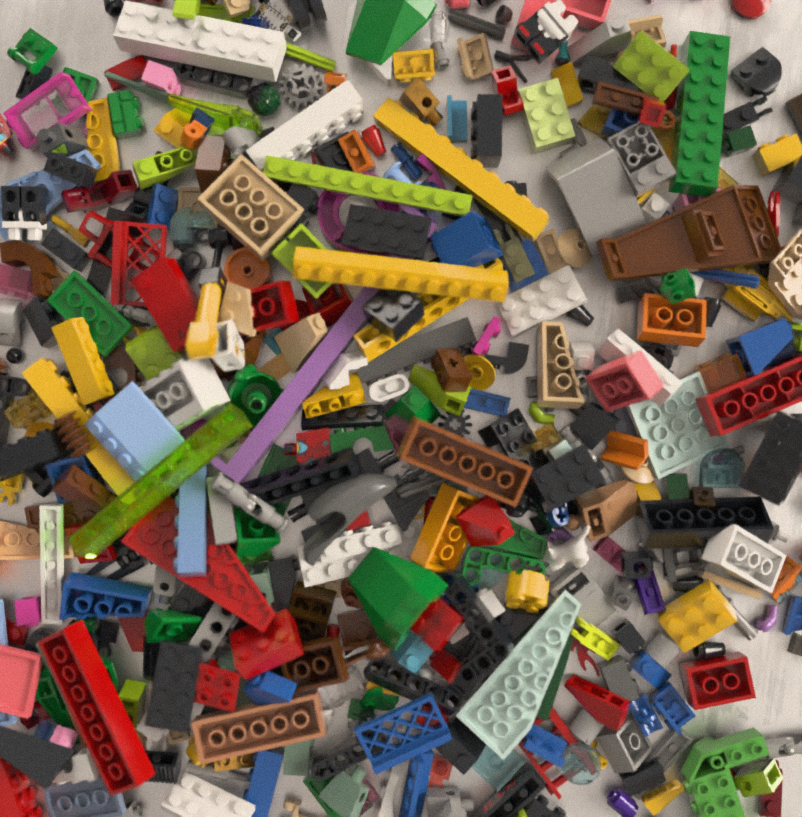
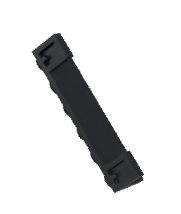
M518 408L478 431L488 448L499 444L505 455L533 468L532 472L550 463ZM527 481L525 489L539 511L538 514L533 515L529 520L540 536L554 532L559 527H553L549 523L545 510ZM573 500L567 502L568 514L577 515V507Z

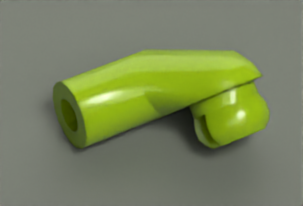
M536 401L529 404L528 412L535 422L554 424V414H545L538 407V402Z

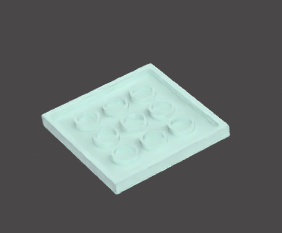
M695 371L680 378L679 380L682 382V385L661 407L651 399L626 406L638 437L648 440L649 456L647 459L656 479L669 475L729 446L725 435L710 437L695 398L708 393L700 371Z

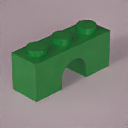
M385 421L383 426H374L367 429L366 427H353L354 431L346 432V429L343 428L333 430L334 434L329 435L332 453L350 447L353 449L354 443L359 438L369 439L373 445L374 452L394 449L391 427L386 425Z

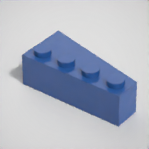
M71 572L63 583L59 620L74 617L76 619H85L86 617H97L99 619L106 618L107 616H116L117 618L144 617L150 606L153 587Z

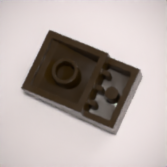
M297 580L288 611L296 621L301 643L325 636L337 591L315 585L304 587V582Z

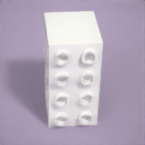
M189 358L186 362L184 359L172 364V369L168 368L160 372V377L148 380L145 387H138L178 432L230 401L209 358Z

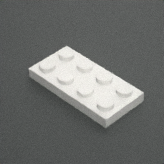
M567 265L507 295L505 302H495L513 338L539 326L542 321H549L588 301L571 267Z
M186 771L160 805L161 810L175 817H251L255 811V805Z

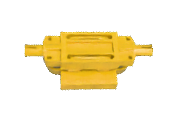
M749 265L721 268V270L759 277V284L755 289L723 283L727 290L721 299L751 322H756L761 314L769 315L772 319L782 316L788 322L793 321L795 317H792L770 289L768 280Z

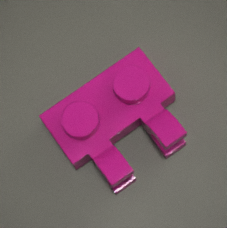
M494 316L489 324L486 323L482 330L484 333L479 341H475L471 353L479 356L481 353L483 355L488 353L491 345L488 341L491 336L496 339L502 328L499 325L501 319Z

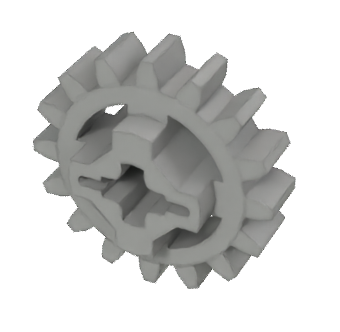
M304 63L301 68H298V65L295 64L294 70L288 67V74L282 73L284 80L279 81L282 87L279 90L281 95H284V102L289 100L290 107L296 104L297 110H300L301 105H304L306 109L309 103L312 105L315 103V99H320L318 93H323V87H321L323 82L322 79H318L320 77L318 71L313 73L314 69L312 66L306 69ZM311 79L315 84L314 89L310 85ZM288 85L293 88L291 94L288 91Z

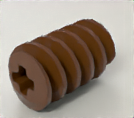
M76 410L58 418L57 422L53 425L54 429H60L57 433L58 436H65L62 439V443H70L66 450L73 451L70 455L71 459L82 457L97 448L89 447L94 442L93 440H85L89 435L88 432L81 433L85 426H77L81 419H73Z

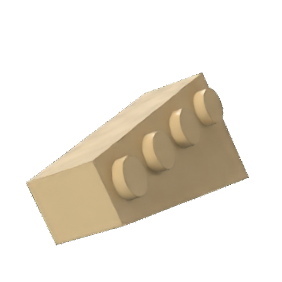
M542 321L537 328L538 407L579 409L585 403L584 397L580 392V383L573 367V358H571L568 349L569 344L563 322Z

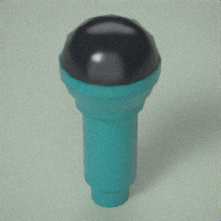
M568 40L559 47V53L555 58V63L559 67L569 62L567 54Z

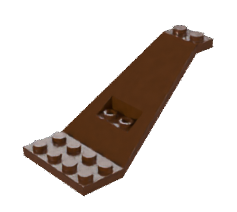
M756 185L729 186L618 238H605L596 242L608 281L662 276L686 268L688 272L770 264L782 251L759 186Z

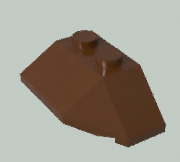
M266 331L256 333V336H250L243 340L245 365L253 364L256 367L255 364L260 362L265 345L264 339L267 337ZM210 358L220 380L231 382L235 379L234 376L238 370L224 371L213 358Z

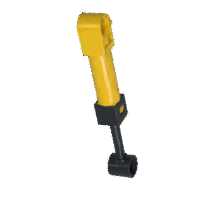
M224 227L208 230L209 245L215 250L212 267L201 269L198 286L201 289L196 320L195 323L190 324L186 344L190 359L212 358L216 354L218 340L216 323L221 296H224L227 286V279L220 264L223 249L233 246L231 234Z

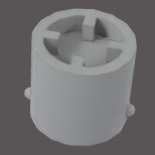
M660 632L644 651L666 669L681 649Z
M582 708L569 726V730L586 744L591 745L605 725L597 722L586 709Z

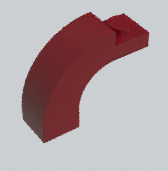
M123 170L111 172L107 179L93 185L91 189L84 187L63 190L61 197L67 213L83 210L84 213H88L89 211L101 210L120 203L134 194L138 188L132 171Z

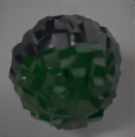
M266 82L253 86L247 97L248 104L253 109V112L261 117L273 114L281 104L278 91Z

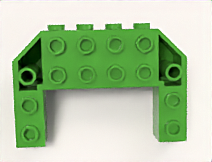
M754 727L716 740L707 735L693 745L681 769V774L684 780L683 787L686 794L689 795L691 801L689 805L695 817H745L729 768L769 755L763 735Z

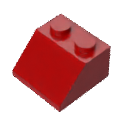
M332 283L317 299H314L304 287L302 288L311 315L320 313L327 328L337 323L354 301L346 284Z

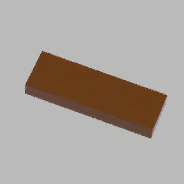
M598 81L592 104L640 116L643 107V97L659 100V97Z

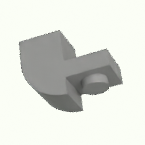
M0 299V345L19 347L22 343L19 325L25 317L22 300Z

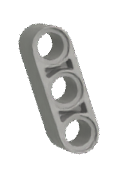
M237 126L228 129L222 135L223 140L233 155L240 156L242 154L247 158L250 157L246 150L261 140L255 130Z

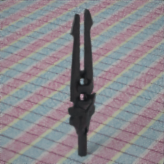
M122 544L115 549L117 557L113 561L99 562L85 575L93 576L117 561L121 568L105 578L118 580L145 566L146 558L137 555L135 551ZM123 556L128 558L129 563L124 561Z

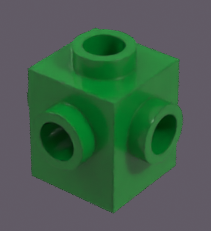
M683 268L663 276L660 291L664 298L667 297L672 305L696 296L695 281L688 270Z

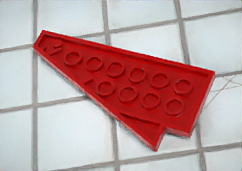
M158 490L122 539V544L264 633L276 614L230 545H216L213 522L208 512L206 576L180 577L177 571H174V558H178V550L174 548V539L178 537V529L175 528V516H179V508H176L175 499Z

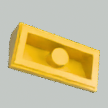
M566 63L550 71L552 79L558 78L567 108L581 105L583 96L573 63Z

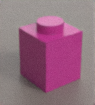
M41 595L23 597L14 601L17 626L25 625V628L38 626V623L41 622Z

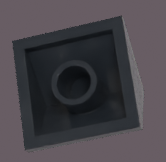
M802 155L784 168L772 191H779L780 196L796 205L802 202Z

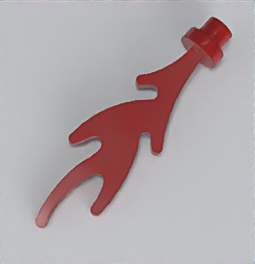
M574 637L571 651L573 652L575 646H577V656L583 670L586 671L585 660H588L599 677L600 673L596 663L587 654L588 650L593 653L595 652L581 644Z

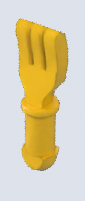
M58 215L51 216V221L54 225L56 224L66 233H70L71 237L82 246H86L90 239L79 232V229L72 228V224H68Z

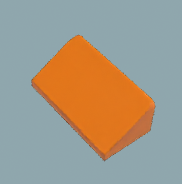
M354 129L338 139L353 172L363 173V171L367 172L376 168L358 131Z

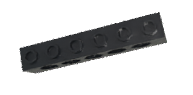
M352 447L240 483L239 485L244 487L249 494H253L267 504L273 505L357 478L360 463ZM256 502L253 510L260 509L261 506ZM240 507V509L242 510L243 514L247 513L246 511H244V510Z

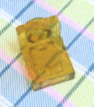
M549 423L536 430L535 434L538 441L531 445L536 452L560 442L561 438L554 424Z

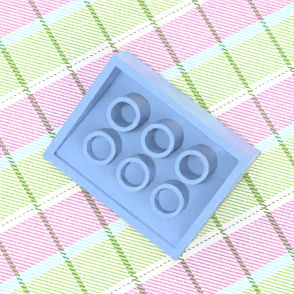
M134 382L126 386L85 424L88 430L141 488L190 446Z

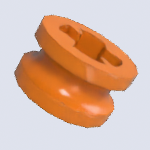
M665 111L663 118L667 117V121L670 122L664 125V121H661L660 127H656L659 131L666 132L675 124L676 117L671 111Z

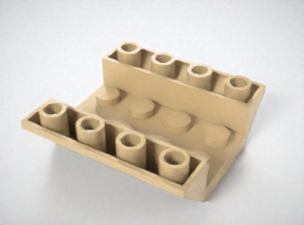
M802 228L770 263L768 286L792 317L802 320Z

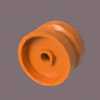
M246 247L236 249L225 262L224 273L229 283H234L247 289L273 283L274 273L267 258L262 262Z

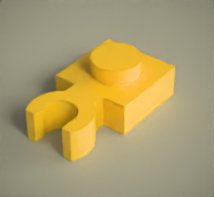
M24 473L0 482V488L3 489V492L0 493V503L5 501L6 496L9 499L8 505L16 503L15 492L18 493L22 490L25 478Z

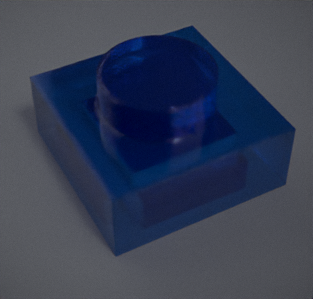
M250 15V18H242V24L269 29V22L262 20V16Z

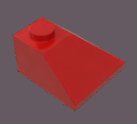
M488 495L483 496L456 515V519L471 547L499 545L515 534L506 514L495 499Z

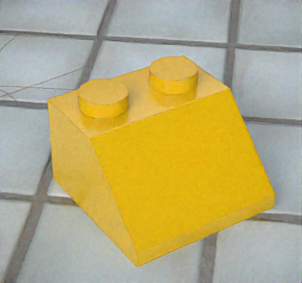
M181 104L166 113L153 131L161 140L174 149L184 147L180 142V138L185 125L189 124L193 112ZM213 126L207 136H210L215 129ZM199 145L195 148L196 154L198 153Z

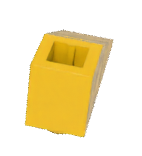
M358 373L349 374V385L332 390L326 385L303 401L302 405L306 419L366 403Z

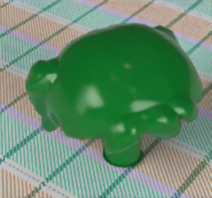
M246 364L237 371L234 376L235 379L228 387L227 395L230 401L225 403L226 411L222 418L231 426L242 424L255 429L284 389L280 387L279 383L272 376L258 371L253 364Z

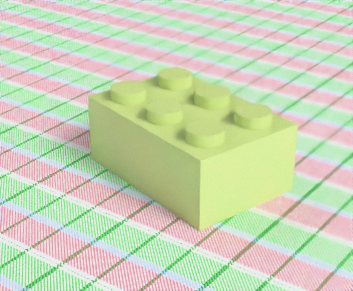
M558 78L519 89L518 93L524 103V110H521L520 113L532 153L536 154L571 144L575 138V133Z

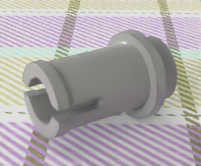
M433 42L430 48H433L434 66L439 70L445 69L449 66L448 62L450 60L446 57L443 42Z

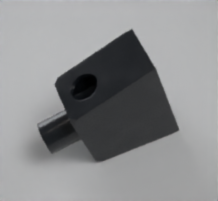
M592 401L586 408L583 406L579 409L568 408L577 417L571 423V426L591 450L598 445L620 420L611 412H606L604 408Z

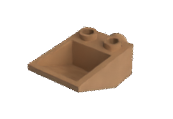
M626 478L576 497L575 502L579 516L570 514L569 521L565 527L570 531H575L580 525L582 530L586 525H589L590 530L587 538L590 542L611 535L636 515L638 499L635 483Z

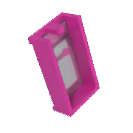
M59 72L3 114L7 119L6 123L17 134L19 143L26 149L37 150L39 144L36 137L40 129H48L56 123L70 125L86 113L91 112L92 109L71 76Z

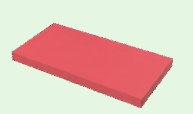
M0 644V712L27 719L32 716L43 664L41 654Z

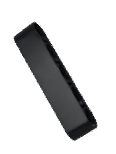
M382 658L370 660L364 668L363 673L366 680L412 701L428 694V691L432 692L435 695L437 706L443 715L450 716L462 706L463 700L459 693ZM371 666L376 667L379 673H374ZM390 675L396 676L398 682L393 681ZM409 683L414 684L416 690L411 689ZM447 700H450L454 707L449 706ZM430 701L422 704L428 708L432 706Z

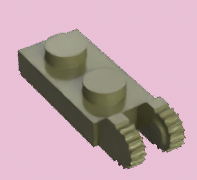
M508 222L505 224V229L509 233L511 240L504 242L498 228L494 229L493 232L517 283L534 275L535 272L518 236L516 237Z

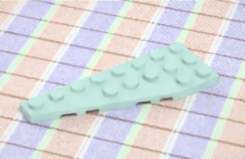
M566 590L561 593L514 647L513 652L500 663L496 670L456 714V717L503 760L531 729L581 607V603Z

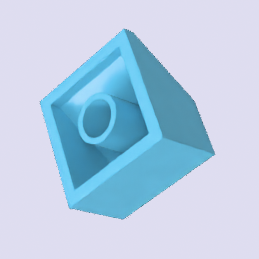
M409 628L406 632L408 637L395 652L390 648L389 653L408 671L416 674L433 650L420 639L423 635L417 636Z

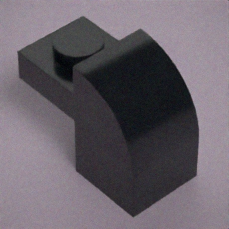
M509 341L506 346L505 357L486 354L484 358L496 370L503 367L502 375H510L519 371L526 363L529 345Z

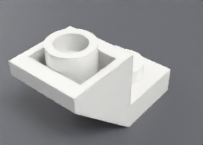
M359 349L339 354L322 377L323 382L330 390L340 389L343 386L349 385L348 370H357L362 366H366L367 357Z

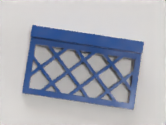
M432 693L354 727V731L371 762L375 775L453 740L448 725ZM431 702L432 706L429 712L420 710L422 704ZM407 711L413 713L410 721L401 719L402 713ZM417 714L426 716L424 724L414 722ZM431 718L440 721V724L434 727L428 726ZM387 720L394 722L391 730L381 727L382 723ZM398 723L407 725L405 733L395 731ZM412 727L421 729L419 734L409 735ZM367 729L374 730L372 738L364 737L361 732ZM379 732L388 734L385 742L376 740ZM392 736L402 738L401 742L395 745L390 744ZM377 745L383 748L381 752L372 755V746Z

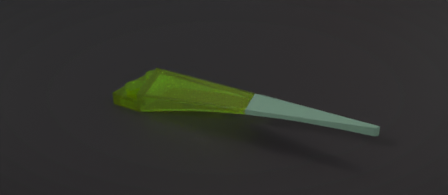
M106 71L104 74L105 77L192 115L193 111L199 108L215 119L213 125L224 130L237 126L255 130L260 135L263 129L257 114L242 107L167 93L136 83L109 71Z

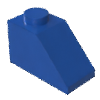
M643 649L635 653L629 660L630 666L656 689H660L672 676Z
M266 671L248 679L243 691L256 705L290 703L297 684L289 679Z

